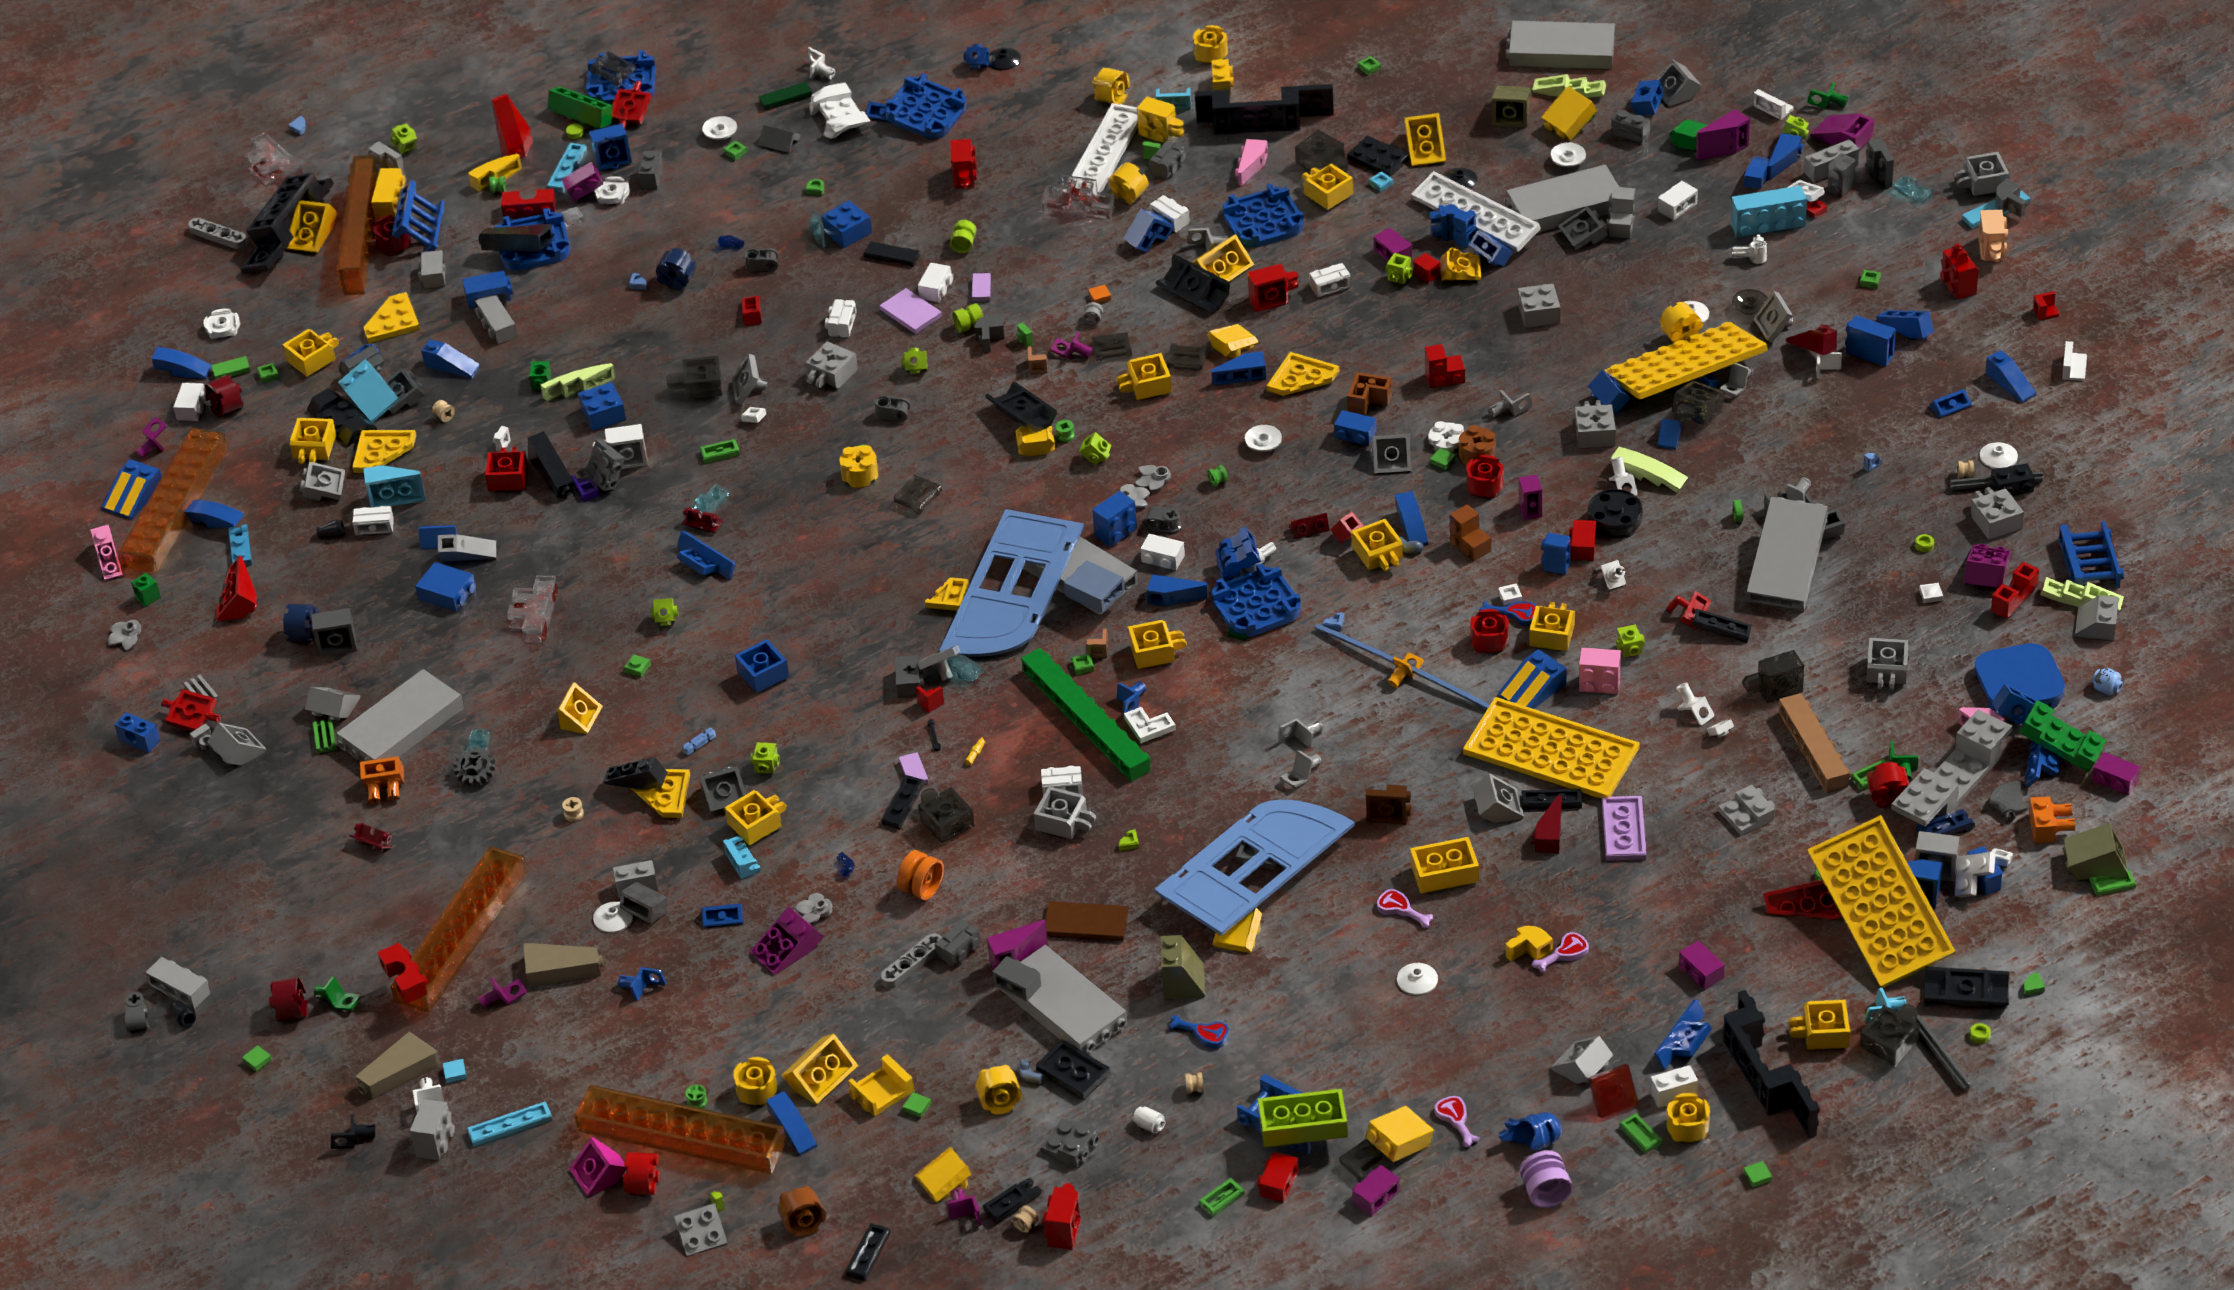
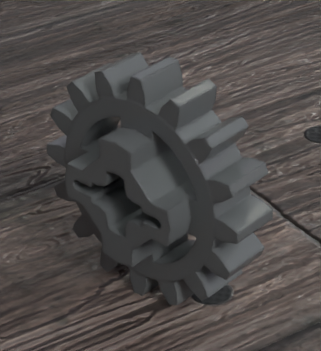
M476 745L475 749L472 750L469 746L467 752L461 750L462 756L456 755L458 762H453L455 768L453 771L458 781H462L464 785H467L469 782L471 787L475 783L481 786V781L484 780L487 783V777L494 776L492 771L496 770V761L490 751L487 752L485 747L480 750L478 745Z

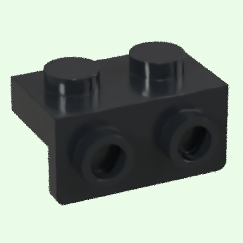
M2028 463L1991 470V477L1997 487V491L2006 488L2011 496L2034 491L2035 477Z

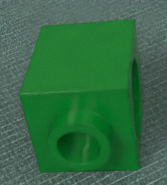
M549 361L531 362L529 372L531 389H541V384L551 380Z
M147 573L131 582L135 598L145 607L161 598L157 581Z

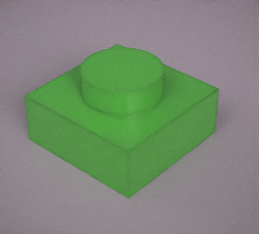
M1023 322L1018 324L1016 333L1018 341L1027 348L1033 346L1032 331Z
M633 654L624 666V670L626 673L642 677L651 665L650 659Z

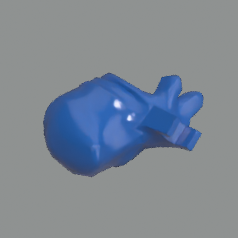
M1549 1112L1530 1114L1526 1118L1518 1120L1508 1118V1121L1505 1122L1507 1129H1503V1132L1499 1134V1139L1519 1143L1525 1142L1531 1150L1539 1151L1540 1149L1547 1148L1560 1138L1562 1127L1559 1119Z

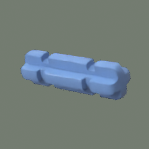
M712 728L706 729L704 734L702 732L691 739L690 743L687 742L682 745V751L686 755H690L694 752V749L697 750L706 744L708 739L710 741L715 738L716 732Z

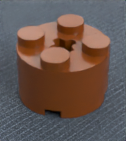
M1471 425L1460 434L1458 455L1463 465L1467 466L1471 459H1479L1481 455L1495 457L1496 435L1494 432L1485 428H1479L1477 425Z
M804 1186L780 1195L778 1213L788 1233H793L797 1237L809 1236L819 1230L818 1226L821 1222H825L826 1212L817 1194L811 1187Z

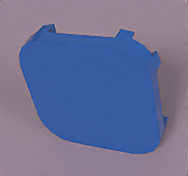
M638 50V56L606 58L604 52L599 53L598 58L588 61L586 85L588 97L613 105L618 89H632L636 80L642 83L639 89L641 92H648L651 94V97L654 95L656 80L654 56L651 57L645 54V51Z
M921 73V76L911 78L908 75L904 79L903 86L891 100H887L886 118L890 123L925 138L938 139L944 137L966 110L967 99L963 94V90L957 87L954 91L927 80L928 75Z
M1267 184V190L1236 198L1232 194L1228 196V200L1223 204L1225 222L1233 235L1236 234L1241 244L1246 247H1260L1294 237L1304 227L1303 212H1299L1289 196V189L1287 187L1282 189L1280 187H1273V184Z
M550 208L543 209L544 214L512 221H510L509 216L503 217V222L494 228L551 224L553 241L540 252L499 251L504 267L510 270H524L557 263L566 259L570 254V243L561 212H550Z
M1263 563L1256 565V571L1227 582L1223 578L1217 580L1215 587L1211 591L1212 603L1227 626L1237 633L1246 634V637L1255 636L1290 623L1297 619L1301 612L1299 593H1294L1283 578L1282 570L1278 566L1272 568L1264 567Z
M2029 643L1990 650L1980 654L1975 661V679L1978 678L1988 699V707L1992 710L1995 707L1991 702L2004 684L2042 703L2049 704L2051 708L2057 707L2058 702L2064 697V679L2052 654L2042 645Z

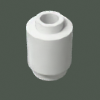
M1138 1107L1134 1112L1133 1121L1137 1126L1156 1134L1165 1126L1164 1115L1148 1107Z

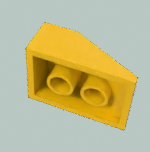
M1439 113L1406 117L1405 130L1411 166L1446 162Z
M299 200L290 228L294 238L286 249L318 253L333 229L337 211L327 203Z

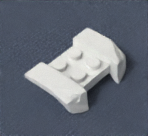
M846 83L823 87L811 97L810 114L812 116L819 110L827 121L823 135L828 138H836L845 130L870 124V120L865 112H860L852 100L851 91Z

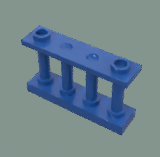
M410 180L400 191L392 235L399 238L402 234H408L425 245L424 252L435 251L438 247L437 240L445 201L441 200L435 206L416 194V183ZM413 200L429 209L431 215L415 206ZM411 211L429 222V226L414 218ZM409 223L425 232L427 237L411 229Z
M2101 521V529L2096 532L2073 534L2069 532L2068 525L2059 526L2058 540L2072 582L2083 585L2086 581L2114 579L2116 588H2120L2121 580L2124 579L2123 568L2119 567L2111 541V529L2107 528L2105 521ZM2102 540V545L2081 547L2073 545V541ZM2105 552L2107 557L2088 560L2077 559L2078 554ZM2109 565L2111 570L2095 573L2081 572V568Z
M1264 1074L1260 1078L1261 1094L1249 1108L1241 1105L1237 1106V1120L1243 1125H1248L1261 1132L1259 1114L1256 1113L1258 1110V1098L1300 1094L1303 1092ZM1310 1142L1288 1144L1297 1151H1302L1306 1154L1310 1153Z

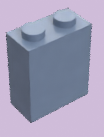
M1087 560L1064 582L1066 597L1100 613H1103L1125 591L1124 577Z

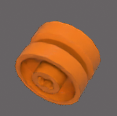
M918 850L911 851L899 868L897 875L898 889L905 893L913 894L914 897L926 901L930 899L938 890L943 878L944 864L942 860L932 856L928 857L927 854Z

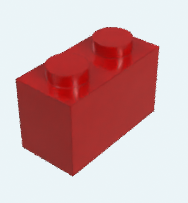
M1573 520V528L1569 527V536L1572 539L1570 541L1571 560L1594 561L1596 521Z
M1273 1152L1271 1158L1267 1159L1265 1163L1264 1174L1260 1175L1257 1181L1260 1197L1282 1203L1285 1202L1298 1173V1158Z

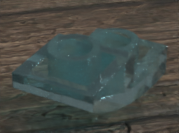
M1902 176L1892 184L1893 188L1899 193L1922 204L1933 195L1931 188L1918 185L1917 179L1908 176Z
M813 212L812 219H809V229H812L814 240L818 242V248H825L823 222L819 214Z
M714 484L706 495L701 493L691 508L700 510V513H703V511L712 513L729 498L731 493L729 490Z
M957 654L947 660L950 670L956 672L959 679L971 682L984 673V669L980 665L961 654Z
M472 729L468 738V747L470 746L474 750L475 746L478 745L480 750L485 747L488 752L492 735L491 730Z

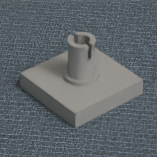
M1775 291L1772 292L1753 318L1766 340L1772 343L1785 326L1791 327L1793 324L1791 311L1781 295Z
M749 353L732 377L735 401L739 404L744 403L753 388L764 391L767 386V380L761 379L758 376L755 355Z
M958 645L923 658L917 663L920 669L933 664L936 665L943 681L953 677L947 663L948 658L957 655L961 651Z

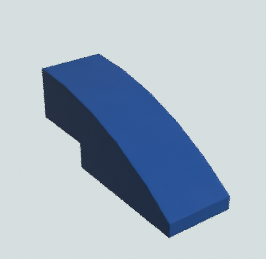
M1756 156L1752 159L1744 175L1745 187L1762 188L1763 183H1766L1768 164L1771 158Z
M157 347L151 358L154 369L171 371L172 376L206 379L212 368L211 364L197 357L163 347Z
M1413 491L1396 494L1395 507L1400 516V524L1407 541H1419L1423 546L1429 545L1423 519Z
M193 500L184 511L191 523H205L208 528L235 527L244 516L243 512L232 507L205 500Z
M785 1091L766 1100L768 1112L778 1123L779 1130L799 1156L818 1147L808 1126Z

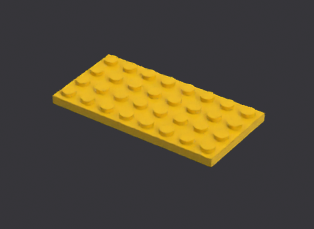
M1725 322L1719 327L1707 329L1706 332L1693 334L1690 336V339L1675 341L1674 344L1659 347L1656 351L1646 352L1640 357L1630 358L1624 363L1612 365L1604 371L1612 375L1624 390L1638 399H1643L1766 352L1768 348L1766 343L1732 322Z
M1495 697L1465 744L1463 754L1563 787L1580 789L1582 793L1602 799V797L1609 798L1612 796L1638 752L1640 743Z
M1881 815L1807 849L1812 862L1880 988L1889 986L1925 969V967L1932 966L1956 954Z

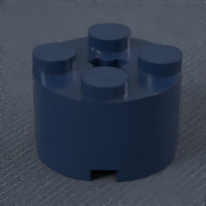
M672 248L671 251H665L656 267L657 281L660 284H665L668 287L681 291L687 286L696 270L695 260L692 261L691 255L682 249Z
M288 604L286 606L289 609L288 613H284L283 617L284 635L289 637L286 640L288 642H312L315 637L312 614L319 613L318 607H314L312 604Z

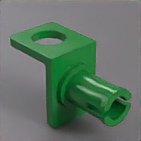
M1832 83L1828 94L1811 89L1807 103L1826 109L1830 102L1845 107L1849 96L1834 92L1835 83ZM1818 95L1822 101L1816 102L1812 96Z
M1890 741V762L1898 763L1900 767L1904 766L1908 780L1911 782V770L1918 769L1919 756H1895L1893 741Z
M331 977L325 986L317 985L314 988L315 997L327 998L335 1010L351 1011L361 998L360 994L345 993L336 977ZM353 999L350 1004L344 1005L345 1001Z

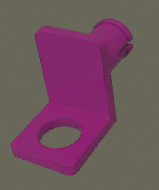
M1077 332L1071 344L1056 338L1050 351L1067 359L1074 352L1089 359L1093 348L1080 343L1078 340L1080 332ZM1057 345H1064L1066 350H1058Z
M154 417L141 431L146 436V441L136 452L143 459L154 447L159 448L161 451L165 450L156 441V438L167 425L157 417ZM154 424H159V429L152 432L151 427Z
M491 977L490 980L493 988L478 996V999L484 1008L499 998L509 1005L524 996L527 991L521 979H517L502 988ZM516 986L520 987V990L517 994L510 995V991L512 988Z
M958 1188L959 1194H957L956 1189H953L951 1191L953 1201L947 1202L949 1219L952 1220L975 1214L978 1225L982 1226L980 1210L975 1196L965 1197L962 1188Z

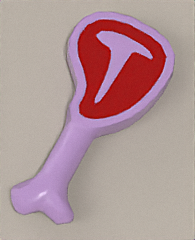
M1389 889L1381 894L1377 900V909L1381 914L1409 916L1420 922L1422 928H1428L1429 922L1433 920L1432 914L1422 915L1411 909L1407 897L1398 890Z
M1575 932L1567 933L1563 936L1561 945L1556 948L1553 954L1542 960H1533L1532 967L1539 969L1541 973H1545L1546 967L1557 960L1573 961L1580 959L1588 954L1589 944L1580 934Z
M1450 1096L1436 1103L1435 1114L1437 1118L1451 1123L1454 1128L1458 1129L1464 1139V1147L1469 1148L1471 1144L1479 1141V1137L1470 1134L1465 1126L1467 1111L1465 1103L1460 1097Z

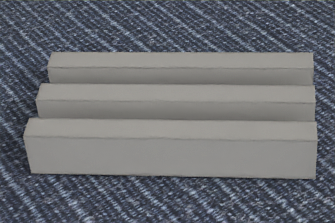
M198 675L196 680L194 678L190 679V683L184 682L186 690L195 692L192 688L195 686L200 694L208 696L203 690L204 688L212 698L219 701L218 695L201 675Z

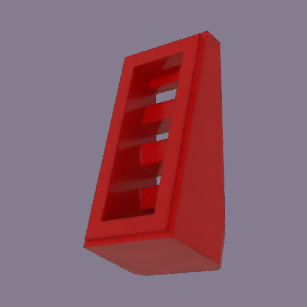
M759 296L742 298L744 325L761 324Z

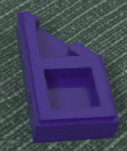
M574 475L571 476L574 481V487L582 501L600 495L596 484L592 482L593 479H579Z

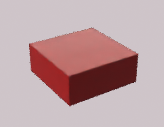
M1821 201L1807 202L1806 214L1813 219L1827 212V205Z

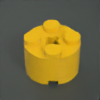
M1208 25L1205 26V29L1200 30L1199 28L1194 32V55L1197 61L1212 63L1211 60L1224 59L1227 56V34L1224 33L1221 27Z
M1102 68L1097 77H1094L1092 80L1095 100L1109 104H1122L1128 95L1125 94L1126 88L1129 89L1130 86L1128 74L1120 70Z
M1126 162L1107 181L1112 190L1111 195L1116 199L1120 197L1131 205L1149 186L1148 179L1145 174L1141 175L1138 172L1140 169L1137 166Z
M1678 302L1674 307H1667L1659 319L1661 323L1660 329L1673 343L1678 340L1685 341L1690 339L1691 335L1698 334L1703 327L1701 318L1684 302Z
M871 446L846 447L843 449V453L840 456V468L844 482L849 483L851 487L861 488L870 485L872 480L878 478L876 454Z
M761 1057L748 1058L747 1062L743 1064L740 1062L736 1066L733 1076L739 1101L750 1105H767L766 1100L775 1096L778 1088L774 1067L767 1059Z
M1008 1065L983 1069L978 1073L976 1090L983 1109L991 1111L992 1114H1005L1013 1110L1014 1105L1021 1101V1089L1015 1073Z
M1682 1093L1675 1096L1671 1103H1668L1667 1130L1674 1141L1694 1142L1705 1139L1709 1130L1710 1108L1705 1099L1703 1101L1698 1098V1095L1693 1093Z

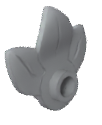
M1141 466L1139 471L1143 476L1135 484L1138 487H1149L1151 491L1158 490L1163 487L1164 482L1170 480L1171 472L1165 466Z
M1126 484L1120 488L1121 492L1135 501V507H1146L1148 505L1144 499L1150 495L1149 490L1143 487L1135 488L1133 484Z
M129 620L114 624L110 628L112 634L108 638V645L113 646L122 643L126 651L131 649L136 644L137 636L141 632L140 623L137 620Z
M814 893L809 895L808 900L799 902L794 910L802 914L803 918L810 924H813L820 917H827L831 914L832 903L829 899H824L822 894Z

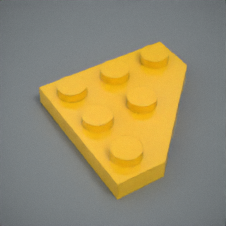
M407 292L390 296L363 327L368 344L420 330Z
M1290 352L1267 384V391L1285 396L1326 385L1334 381L1340 372V368L1331 363Z
M362 430L352 467L353 472L364 473L363 468L384 466L414 448L416 431Z
M665 769L668 773L662 787L649 790L630 788L663 818H682L690 780V770Z

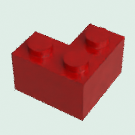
M1443 344L1425 346V375L1429 388L1465 383V367L1461 355L1446 357Z

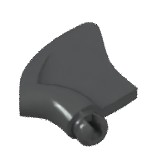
M2017 780L1996 788L1992 792L1988 807L1996 809L2008 822L2015 819V814L2027 811L2028 809L2022 800L2021 785Z

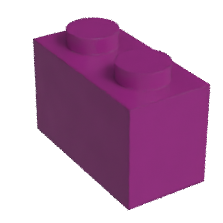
M592 162L562 179L565 190L574 202L604 185L600 173Z
M1388 228L1373 236L1374 250L1387 261L1391 259L1394 253L1408 256L1412 259V244L1392 228Z
M1538 476L1519 477V507L1523 519L1542 517V488Z
M2104 752L2093 768L2092 781L2129 795L2139 781L2141 766Z
M1699 940L1679 952L1678 964L1680 969L1688 973L1693 981L1705 990L1724 979L1725 965Z
M1380 1165L1377 1169L1372 1170L1361 1183H1357L1352 1190L1353 1204L1372 1217L1400 1192V1178Z

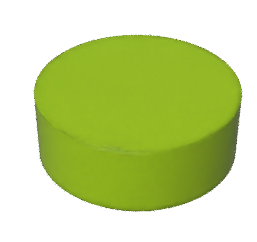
M571 124L566 128L567 137L570 139H578L584 134L583 127L580 124Z
M1926 534L1917 536L1915 548L1920 552H1930L1934 548L1933 537Z
M1982 1023L1974 1024L1970 1028L1969 1037L1974 1043H1987L1991 1037V1029Z

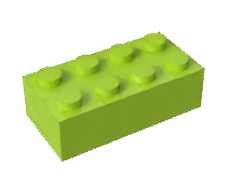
M1342 1089L1258 1098L1259 1120L1264 1147L1348 1137Z

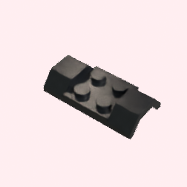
M1176 254L1172 256V264L1165 277L1157 280L1155 283L1172 294L1211 313L1220 310L1230 291L1229 281Z
M1012 382L1008 392L1002 396L994 398L989 394L985 395L986 399L996 405V409L1015 422H1021L1035 433L1050 427L1057 415L1056 409L1017 382Z
M325 389L313 396L307 407V412L316 419H333L336 437L347 447L351 446L355 435L362 430H378L367 419L366 415L349 400L344 399L337 392L330 389Z
M1925 967L1924 1001L1945 1002V1005L2009 1006V971Z

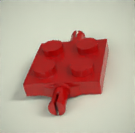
M637 80L632 89H618L613 102L611 121L620 122L619 124H623L624 129L627 123H642L651 99L650 93L639 90L642 83L640 81L637 82Z
M182 689L174 701L166 699L161 701L162 707L170 708L165 721L172 726L194 731L206 724L208 720L217 723L221 720V715L212 713L217 701L209 696Z

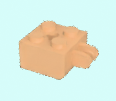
M1980 210L1978 240L1981 259L1984 261H2003L2004 253H2007V242H2005V240H2008V229H2005L2007 219L2003 217L2002 210Z

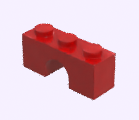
M554 189L537 190L536 195L531 199H522L519 191L502 192L501 208L503 217L523 218L544 214L543 209L550 208V212H556Z
M2022 562L2013 572L2010 585L2002 584L1992 594L1991 612L2008 619L2038 586L2040 569Z
M398 942L377 952L380 966L388 978L399 975L394 978L397 992L405 1004L428 994L426 989L428 981L424 974L420 975L416 961H411V955L407 948L403 949Z

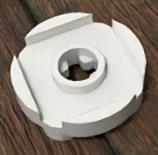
M617 176L605 178V181H603L604 185L595 189V196L600 204L621 205L630 193L628 182L626 183L623 178Z
M230 309L215 310L211 312L210 317L207 318L206 316L204 319L205 331L212 339L235 336L240 327L239 316L236 312L232 313Z
M1443 421L1436 422L1435 426L1429 431V444L1436 451L1441 448L1451 453L1454 452V449L1459 447V436L1464 431L1463 425L1444 423Z

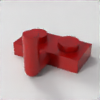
M1695 591L1691 595L1689 602L1680 596H1675L1666 607V611L1672 613L1678 605L1684 607L1685 611L1680 621L1692 627L1695 610L1700 609L1707 612L1711 600Z

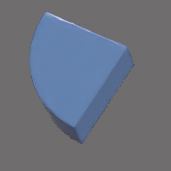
M302 116L288 124L289 129L299 135L305 132L306 122Z
M632 273L629 289L647 290L646 280L640 274Z
M1875 453L1864 455L1863 469L1867 472L1882 464V460Z
M1335 613V616L1326 618L1322 626L1341 631L1345 618L1344 613Z

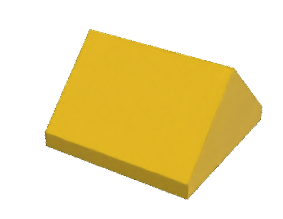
M575 682L571 684L557 709L560 728L587 734L603 706Z

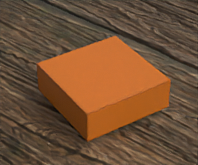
M1106 285L1088 289L1093 302L1099 304L1111 300V294Z

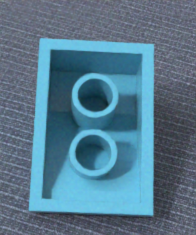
M366 359L338 382L372 423L400 400Z
M383 465L363 468L371 508L397 506L426 500L420 471Z

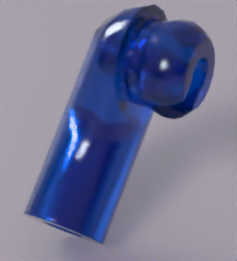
M732 235L720 236L717 240L722 248L735 246L742 249L745 245L744 240Z
M844 852L839 853L837 860L842 864L839 872L844 877H848L850 873H853L855 863Z

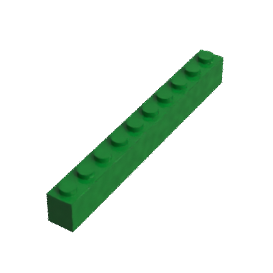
M1038 648L1021 657L1022 672L1131 782L1151 772V759L1149 755L1143 752L1138 744L1132 741L1127 733L1117 726L1114 719H1110L1106 715L1103 708H1099L1095 704L1092 697H1088L1084 693L1081 686H1077L1074 683L1072 677L1067 675L1061 666L1052 660L1048 653Z

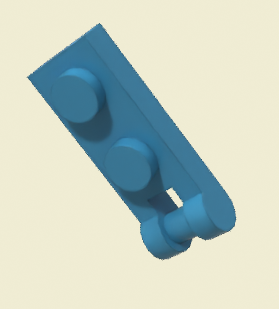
M247 524L241 525L238 528L228 527L232 563L240 555L246 566L252 565Z

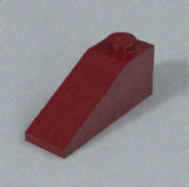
M1820 325L1819 328L1788 337L1786 342L1821 355L1837 352V330L1831 329L1828 325Z
M1560 795L1555 798L1537 822L1536 832H1532L1531 844H1535L1536 853H1560L1562 796Z

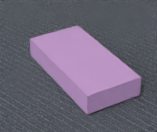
M991 273L973 274L972 302L990 301Z
M918 752L899 757V762L905 776L909 775L924 780L925 784H929Z

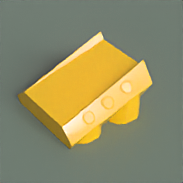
M1450 248L1448 252L1442 255L1440 261V281L1481 279L1479 255L1471 252L1463 254L1455 248Z
M1238 324L1207 333L1213 348L1225 357L1230 358L1240 356L1241 350H1250L1258 343L1254 335Z
M1026 426L1019 427L1015 431L1018 453L1020 455H1044L1055 449L1052 426L1037 433Z
M1255 908L1222 936L1216 932L1213 946L1251 953L1255 946V937L1261 930L1260 920L1262 913Z
M949 1147L914 1176L937 1203L949 1198L950 1192L953 1189L957 1191L958 1188L965 1189L968 1186L967 1178L971 1175L968 1166L953 1151L952 1147Z

